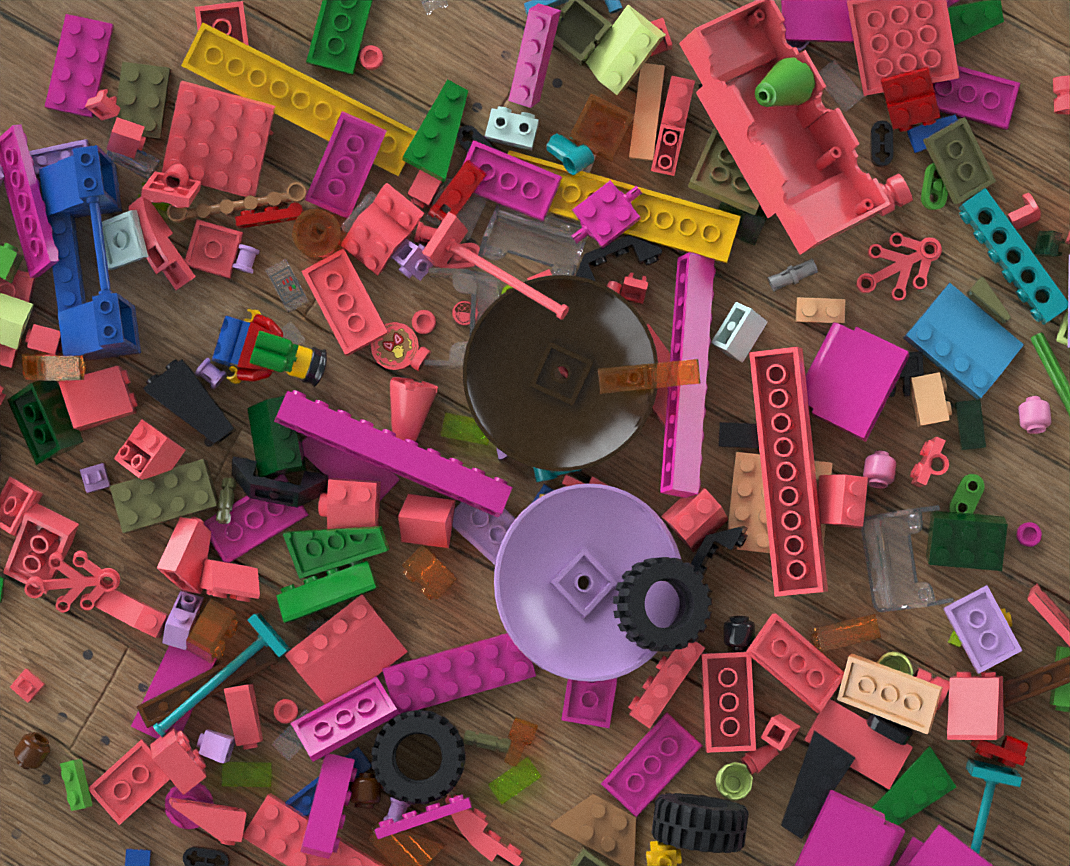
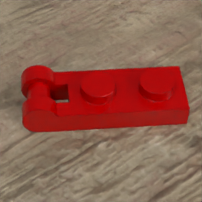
M467 160L427 214L432 218H438L442 223L447 213L441 208L446 204L451 208L450 213L457 216L487 174L470 160Z
M294 202L286 209L279 210L278 206L264 208L265 212L255 213V210L240 212L241 216H235L238 229L302 219L304 209L299 203Z

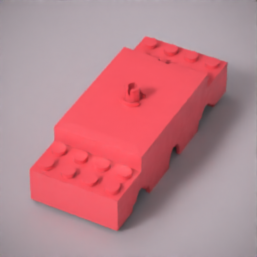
M755 0L695 28L679 45L703 85L696 92L697 96L767 218L777 214L798 253L801 255L869 220L891 205L878 180L876 178L872 179L869 173H863L857 164L858 154L855 150L859 142L839 108L830 110L823 105L821 96L823 94L822 91L826 88V84L807 51L799 53L796 47H791L785 39L786 29L783 25L785 19L775 1ZM795 57L798 58V61L806 63L814 74L815 88L812 90V96L805 103L797 106L764 107L757 102L755 98L756 87L778 61L784 58Z

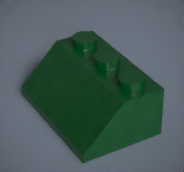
M55 376L32 382L7 399L36 465L70 451L84 442L80 431L73 428L61 388Z
M285 396L266 399L247 408L255 459L257 461L258 477L261 478L307 470L301 433L274 422Z

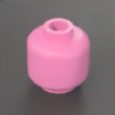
M1028 397L1026 402L1019 406L1020 426L1027 430V433H1043L1051 425L1050 405L1048 402L1041 400L1040 397Z
M875 451L874 454L869 455L865 459L863 477H868V485L874 488H886L894 482L896 471L895 459L890 457L889 453L885 451Z

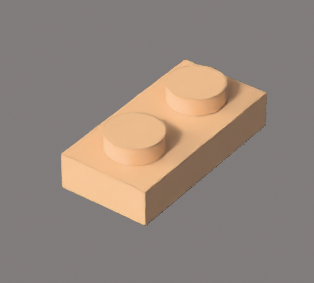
M797 297L795 322L825 324L836 322L844 324L845 299Z

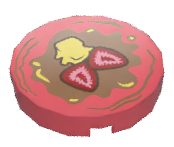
M398 322L386 323L385 326L389 334L371 343L372 355L376 362L385 369H405L410 366L419 349L418 338L414 331L405 324Z

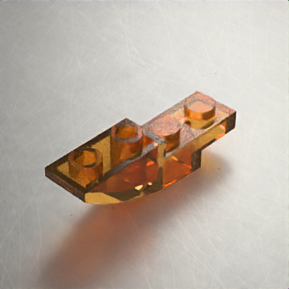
M22 354L23 378L25 380H84L86 364L83 360V355Z
M698 359L598 369L600 394L701 384Z

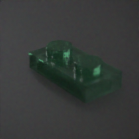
M981 400L955 402L961 451L986 448Z

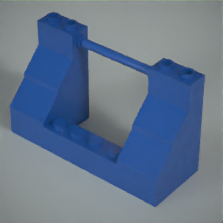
M98 145L74 148L72 156L39 169L42 198L46 205V215L52 227L54 244L59 252V261L52 268L64 361L76 363L141 353L135 306L118 293H112L110 290L101 214L122 211L116 164ZM91 216L101 291H99L98 296H92L93 301L86 303L75 218Z

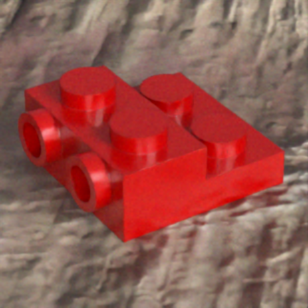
M928 67L881 79L893 130L899 129L900 132L908 131L913 128V124L922 122V125H931L937 121L936 118H940V110Z

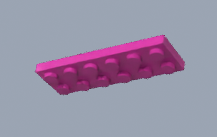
M21 124L12 125L0 136V165L4 170L5 178L3 181L30 278L40 277L59 261V252L53 241L52 227L46 215V205L42 200L39 190L40 183L36 178L33 158L29 154L27 146V136L23 132Z
M508 633L382 668L390 698L397 708L399 715L407 711L419 710L536 676L533 662L519 650Z

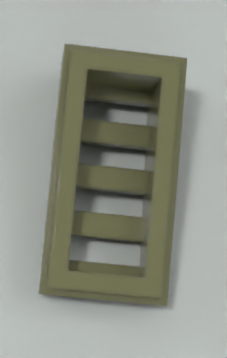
M981 276L967 292V295L1002 324L1006 323L1011 318L1010 314L986 280Z

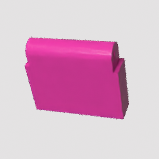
M833 322L805 376L809 409L813 410V416L866 442L910 357L909 352L858 327H855L853 331Z
M830 790L795 866H889L905 834V830L885 820V814Z

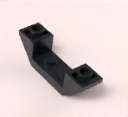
M628 235L609 243L603 249L600 247L584 254L576 276L596 281L589 265L593 264L594 267L606 263V258L612 255L618 258L629 253V248L631 247L639 265L645 263L646 266L659 261L658 257L662 255V250L660 247Z
M233 456L232 476L251 499L298 508L319 498L322 492L327 493L328 475L304 471L301 485H296L290 482L256 477L257 461Z
M740 526L707 535L691 562V565L694 566L693 571H700L703 576L707 571L705 565L708 559H713L719 549L717 543L730 550H735L737 547L741 548L748 537L745 534L748 528ZM712 590L706 592L708 598H710Z

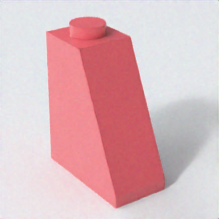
M180 517L157 566V569L179 589L201 594L203 588H200L204 561L208 558L211 531L204 525L203 520L197 517H191V519Z
M254 684L225 688L224 693L236 746L243 745V750L258 747L257 743L262 742L263 737Z

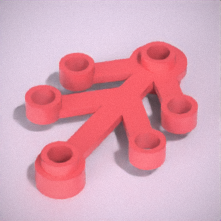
M893 233L889 238V244L894 248L904 246L916 251L910 255L884 249L879 244L871 245L868 249L870 258H883L895 263L873 275L870 273L860 275L856 281L857 289L862 293H870L875 289L877 283L900 271L896 287L891 291V297L895 301H901L906 297L905 288L912 265L920 260L919 272L913 278L912 286L917 290L924 289L927 286V274L932 261L937 260L942 253V246L937 239L928 237L920 242L904 237L901 233ZM894 236L900 237L901 243L894 244L892 238ZM926 246H931L934 251L932 254L926 253ZM877 247L880 254L874 256L871 253V249ZM917 278L923 279V286L919 287L916 285ZM862 280H868L870 287L864 288L861 284ZM895 290H901L903 292V296L901 298H897L894 295Z
M77 551L73 556V564L76 567H83L93 575L84 576L65 563L64 557L60 553H53L49 557V567L60 571L69 578L42 580L37 576L30 577L26 581L24 591L30 598H39L43 595L44 590L71 588L65 596H60L56 602V609L64 613L69 611L71 603L85 587L95 586L90 594H84L80 600L82 609L91 610L96 600L104 591L110 592L119 586L120 575L112 568L101 569L88 560L86 552ZM83 557L84 561H78L76 558ZM58 559L60 563L56 564L52 560ZM104 577H110L112 580L107 581ZM32 583H36L40 586L34 587L32 586ZM84 600H90L92 603L85 604ZM65 602L67 606H61L59 603Z

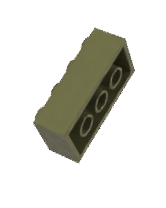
M205 459L174 467L171 471L144 480L136 478L110 486L122 533L126 534L180 519V517L183 518L218 508L219 503L209 466Z

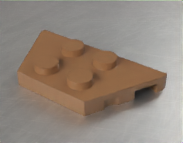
M594 793L551 822V827L621 866H634L636 817Z

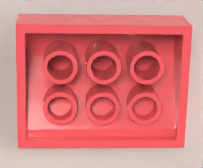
M362 594L287 652L285 656L321 701L326 704L383 672L382 668L392 665L408 651Z

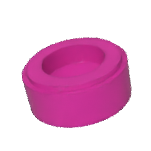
M1031 522L1023 523L1016 531L1018 542L1026 547L1037 545L1042 537L1039 526Z

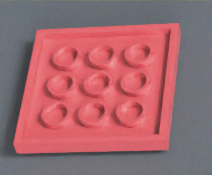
M847 0L864 96L883 93L881 79L925 67L929 68L932 83L960 78L946 0Z
M181 81L162 173H166L174 164H181L187 168L189 179L201 181L203 186L244 197L250 195L256 197L276 106Z

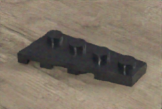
M814 730L781 826L802 839L821 811L830 790H835L855 760V756Z

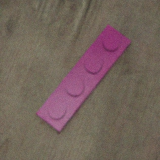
M463 794L449 798V804L440 806V803L437 802L426 806L425 812L417 814L416 810L402 814L403 819L394 822L393 818L381 821L379 822L380 827L375 829L377 839L472 808L470 797L464 798Z

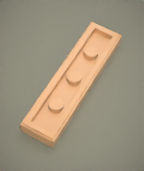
M645 63L640 69L629 159L653 161L665 70L664 65Z

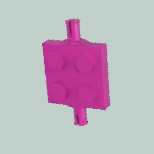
M611 180L572 209L582 226L580 230L571 235L572 239L578 244L589 235L603 249L641 219L631 203L642 194L641 190L635 186L624 194L616 188Z

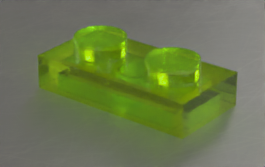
M445 412L441 437L489 445L488 438L480 430L474 418Z
M527 756L490 782L488 786L502 805L542 776Z
M272 762L222 763V787H272Z

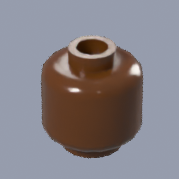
M37 732L25 734L14 750L17 764L27 770L30 768H40L51 751L49 741L45 736Z
M359 773V778H355L354 783L350 782V802L354 803L356 808L374 809V805L380 803L382 785L380 782L378 783L377 779H374V774Z

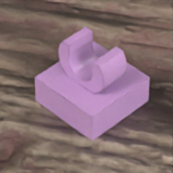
M105 463L80 470L86 493L111 486Z

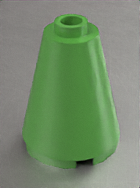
M795 57L784 58L778 61L756 87L755 98L757 102L764 107L797 106L805 103L810 99L812 90L815 88L814 74L806 63L798 61V58Z

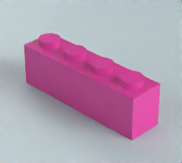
M539 3L529 9L508 101L529 108L540 102L561 10Z
M330 753L324 756L300 852L327 859L330 858L332 852L337 853L340 838H336L338 829L343 828L346 815L342 814L344 805L348 806L351 791L347 790L349 782L354 783L357 768H353L354 759Z

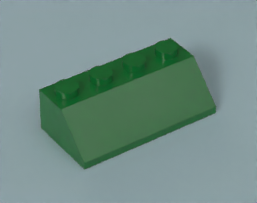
M363 559L349 563L350 567L344 570L336 567L326 571V577L318 579L316 575L303 580L304 585L295 588L294 584L281 588V594L276 595L284 623L292 622L378 589L379 586L370 562H363Z

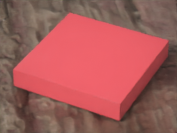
M197 219L185 262L189 268L231 279L234 269L232 266L236 262L239 252L238 247L242 242L244 233Z

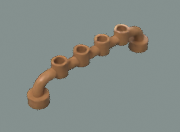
M294 182L288 186L286 193L281 194L274 191L269 193L268 196L256 198L250 195L244 200L233 202L226 199L220 204L209 206L202 203L196 208L186 209V207L176 208L170 204L167 209V215L175 223L196 217L207 220L214 214L223 213L226 216H230L237 210L247 209L256 211L261 206L280 207L282 203L290 201L300 203L306 198L307 191L303 184Z

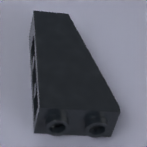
M177 359L173 360L165 367L167 371L160 376L155 374L146 381L147 385L143 388L146 393L213 443L218 445L236 431L235 427L183 359L179 362Z

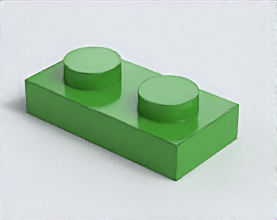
M82 759L60 763L61 776L65 783L67 801L70 804L71 811L93 806Z

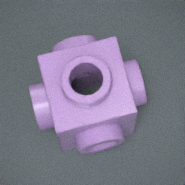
M405 239L391 256L401 266L398 270L409 279L411 276H414L421 281L433 266L422 253L425 247L422 244L417 246L408 239Z

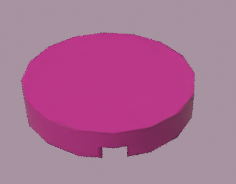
M200 782L184 795L174 786L166 796L165 811L171 823L183 829L198 828L200 826L170 805L169 799L171 797L214 804L213 797L208 788Z

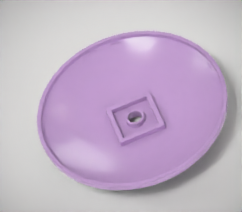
M576 484L551 491L535 500L520 513L508 529L501 543L495 565L494 591L497 609L501 621L514 644L528 659L542 669L554 675L576 681L609 680L639 668L658 651H650L649 649L638 647L636 642H630L626 638V631H620L618 624L621 623L620 618L614 617L613 611L617 610V604H613V596H618L619 591L615 590L618 582L624 581L622 575L626 571L632 570V565L637 562L659 557L681 559L671 532L657 513L646 503L626 491L607 485ZM581 576H585L589 582L585 590L580 589L578 586V579ZM658 581L650 587L646 594L645 610L648 618L655 626L660 628L669 627L678 616L680 601L672 585L666 581Z

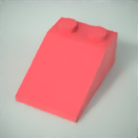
M345 478L328 479L327 529L378 526L381 481Z
M36 503L24 515L3 573L26 584L30 577L35 576L40 577L42 580L55 579L58 570L49 567V557L53 553H60L65 559L79 524ZM58 559L52 560L56 564L60 563ZM32 583V586L34 587L40 586L36 583Z
M170 797L169 803L174 809L217 838L221 844L234 846L235 842H242L246 812L243 808Z

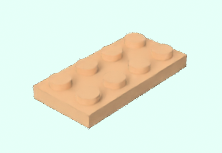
M850 654L837 700L928 734L932 728L943 687L858 655Z

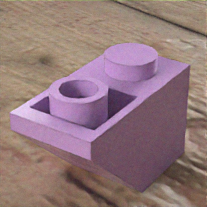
M180 590L165 624L163 644L186 650L193 635L204 597Z

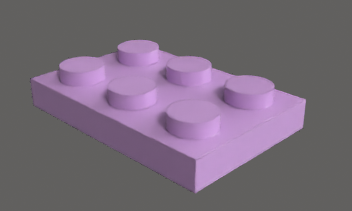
M987 585L943 608L977 674L1022 651Z

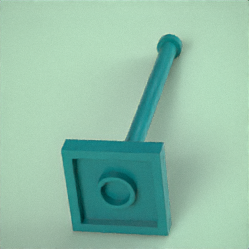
M255 613L248 619V622L259 633L258 639L161 723L153 725V728L161 737L166 734L165 731L261 648L270 646L278 657L285 656L291 650L261 613Z
M968 758L966 769L970 775L986 781L971 844V849L979 854L996 784L1003 783L1020 787L1022 777L1016 769Z

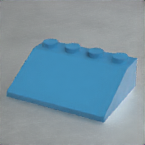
M951 283L944 288L903 337L915 349L923 352L927 359L976 400L982 398L1024 345Z

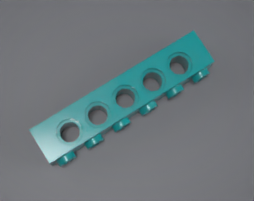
M986 188L959 207L961 219L965 224L968 225L970 223L975 230L973 234L980 244L984 243L989 249L987 252L988 256L995 264L999 263L1002 267L1003 277L1008 283L1013 282L1018 289L1016 291L1017 296L1023 303L1027 302L1032 309L1030 313L1038 323L1041 321L1044 325L1068 308V301ZM980 213L987 214L990 218L989 224L984 225L980 223L978 215ZM997 232L1003 235V244H997L993 241V233ZM1008 252H1014L1018 256L1017 264H1012L1007 260ZM1024 271L1032 275V282L1029 284L1021 279V274ZM1037 291L1045 293L1047 297L1045 303H1040L1036 300L1035 294Z

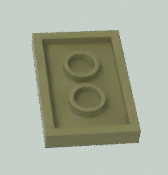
M122 62L116 105L121 109L118 116L114 117L113 127L118 117L144 126L142 136L161 140L171 74L170 68Z
M965 117L956 120L923 139L954 204L963 202L996 182Z

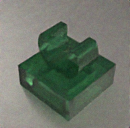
M1039 231L1034 254L1043 257L1062 256V252H1058L1059 245L1065 244V240L1061 238L1062 233L1057 231Z

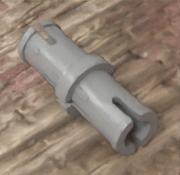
M810 259L794 267L792 265L788 266L787 270L768 277V281L772 290L776 291L792 283L794 285L799 283V280L818 273V269L814 260Z

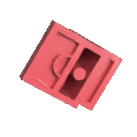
M386 183L381 188L374 202L357 217L341 246L378 276L405 239L410 238L424 212Z

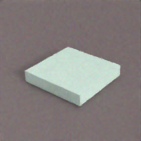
M130 210L102 221L108 270H114L148 257L137 210Z

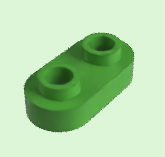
M931 163L925 170L921 202L925 208L936 210L946 204L948 191L935 164ZM934 171L938 173L937 179L934 177ZM931 194L934 196L933 202L930 201Z
M969 474L960 480L949 503V512L962 513L958 510V505L963 503L966 506V511L963 513L973 514L985 487L984 481L980 476ZM971 481L975 482L977 486L974 491L968 487Z

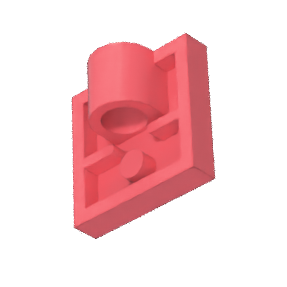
M174 164L166 173L154 171L142 188L141 198H146L153 203H169L176 208H188L201 189V181L189 179L187 168L181 164ZM171 175L177 176L180 182L173 180Z
M935 437L928 440V442L925 441L920 451V455L923 456L922 460L914 465L910 477L913 478L911 484L919 488L926 486L930 475L939 476L948 470L949 460L941 453L946 440ZM933 458L941 460L943 466L940 471H934L931 468Z

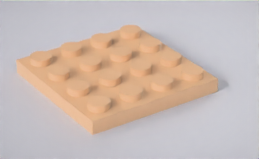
M736 452L727 530L740 526L748 528L745 533L748 535L745 543L741 548L737 547L735 550L770 553L760 454ZM814 461L817 491L819 476L831 475L833 463ZM821 524L823 547H824V537H825V528H826V525Z

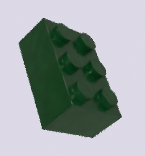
M931 510L926 550L928 564L1002 571L1008 527L1005 517Z

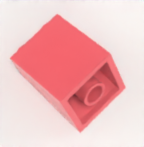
M117 365L59 382L74 429L85 431L137 413L135 407L138 406V402L134 392L130 393L127 384H130L131 381L127 370H122V367Z
M820 475L818 501L821 524L861 529L864 523L868 477Z
M701 486L697 495L687 498L681 497L661 516L665 523L692 552H695L701 546L707 535L714 534L728 521L722 506Z
M971 671L957 672V676L950 678L947 740L999 739L1004 735L1003 676H996L995 671H983L981 676H971Z

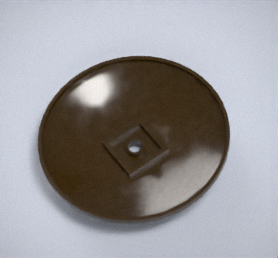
M550 275L525 281L523 283L558 304L568 306L569 311L565 318L561 320L556 316V313L514 288L498 297L477 321L466 346L463 361V386L468 407L478 427L488 440L500 451L520 463L550 471H572L594 466L611 458L625 448L637 436L651 413L659 381V363L653 338L647 325L635 308L624 297L601 283L570 275ZM558 367H565L568 370V377L563 381L557 380L554 376V371Z

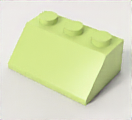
M627 5L586 63L598 81L618 95L627 88L666 34L630 5Z

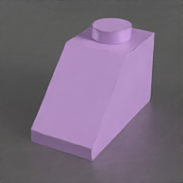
M208 729L205 731V734L201 733L197 742V747L200 748L199 754L217 762L226 763L230 761L235 738Z

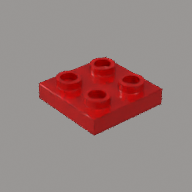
M1009 735L1004 737L1001 746L986 740H972L970 744L976 748L975 753L990 759L993 758V755L998 756L999 762L1013 768L1016 767V764L1024 766L1027 758L1025 754L1028 742Z

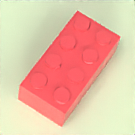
M746 652L701 654L705 751L707 753L756 751L752 657Z

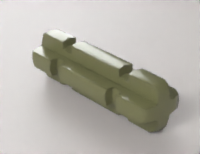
M224 478L222 480L221 487L223 489L220 491L218 503L220 511H217L216 521L219 524H229L231 520L229 512H232L235 495L233 491L236 489L234 478Z
M466 730L463 739L464 744L473 746L474 743L477 744L476 747L494 751L499 749V752L509 753L511 747L510 739L503 737L498 739V736L480 732L478 735L475 734L476 731Z

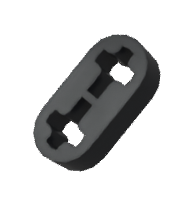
M883 120L874 123L870 131L871 161L875 166L881 168L889 165L893 159V128L890 123ZM880 126H883V129L888 131L883 137V142H880V135L875 133ZM880 146H883L884 154H888L884 162H880V158L875 156L880 152Z
M463 126L457 133L458 143L467 153L472 143L468 140L462 141L464 139V132L468 134L470 132L474 133L472 135L474 141L493 148L473 126Z
M871 713L866 721L871 729L900 745H906L913 735V731L909 727Z
M198 846L188 848L183 854L185 866H216V863L208 862V858L215 859L218 855H221V860H225V864L220 866H229L230 858L225 851ZM196 851L197 856L205 857L204 861H197L194 865L192 860L188 859V855Z

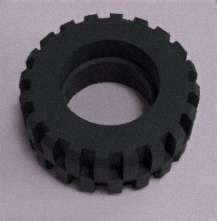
M669 557L649 558L632 565V570L626 571L622 575L624 581L617 583L615 590L619 591L618 596H613V604H617V610L613 612L615 618H620L621 623L618 624L620 631L627 632L626 638L630 642H636L638 647L649 649L650 651H675L676 649L688 647V643H694L699 639L697 634L704 633L707 628L704 622L705 620H710L712 613L708 611V605H712V598H708L706 593L710 589L708 584L702 583L701 580L704 579V576L700 571L694 572V566L690 563H683L682 559ZM658 581H666L672 585L680 601L677 618L666 628L655 626L648 618L645 610L646 594L650 587Z
M423 710L407 711L387 722L378 733L371 754L372 768L375 771L378 783L380 782L383 786V790L390 793L395 799L413 805L429 804L448 794L458 783L466 760L464 742L457 728L444 716L442 717L435 712ZM413 734L430 736L438 743L442 753V761L438 771L430 778L424 780L408 778L400 771L396 762V751L399 744L406 737Z
M681 793L661 794L655 801L651 833L658 842H663V844L672 845L677 848L700 852L735 853L741 851L745 846L749 812L744 805L726 799Z

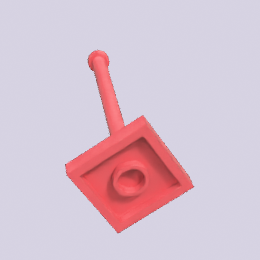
M450 212L447 213L422 252L435 267L443 270L453 253H456L556 313L559 319L565 318L569 311L568 306L558 304L460 245L468 229L457 216Z

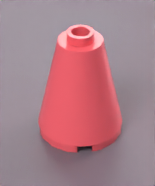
M393 377L391 379L392 432L396 434L397 438L404 441L405 439H410L416 442L437 394L438 386L425 381L421 383L415 382L414 379Z

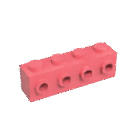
M695 641L694 643H688L686 648L672 651L668 657L664 655L656 666L659 671L654 678L650 675L643 684L642 688L645 691L641 697L635 696L628 706L631 709L629 715L650 729L705 647Z

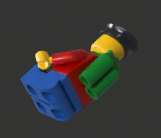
M247 309L248 312H251L252 318H245L244 321L225 316L211 361L230 367L229 370L235 373L232 377H226L233 384H238L241 381L254 382L269 378L272 372L282 373L284 371L290 376L302 379L303 383L312 384L314 387L320 382L327 363L326 349L320 350L316 347L310 349L293 344L291 340L283 338V331L273 319L261 315L260 311L255 309Z

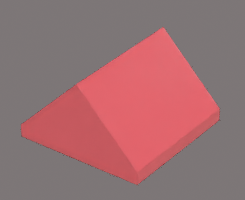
M9 477L0 494V528L11 535L17 536L25 513L33 505L39 503L43 493Z
M408 494L398 515L401 542L449 548L456 500Z

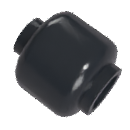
M730 616L729 620L723 625L724 644L732 647L734 652L747 651V647L755 639V623L749 620L748 616Z

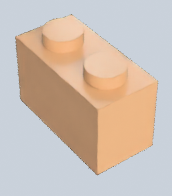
M940 372L910 378V392L917 426L921 427L949 421L952 409L950 402L945 400L944 392H947V384L945 378H941Z

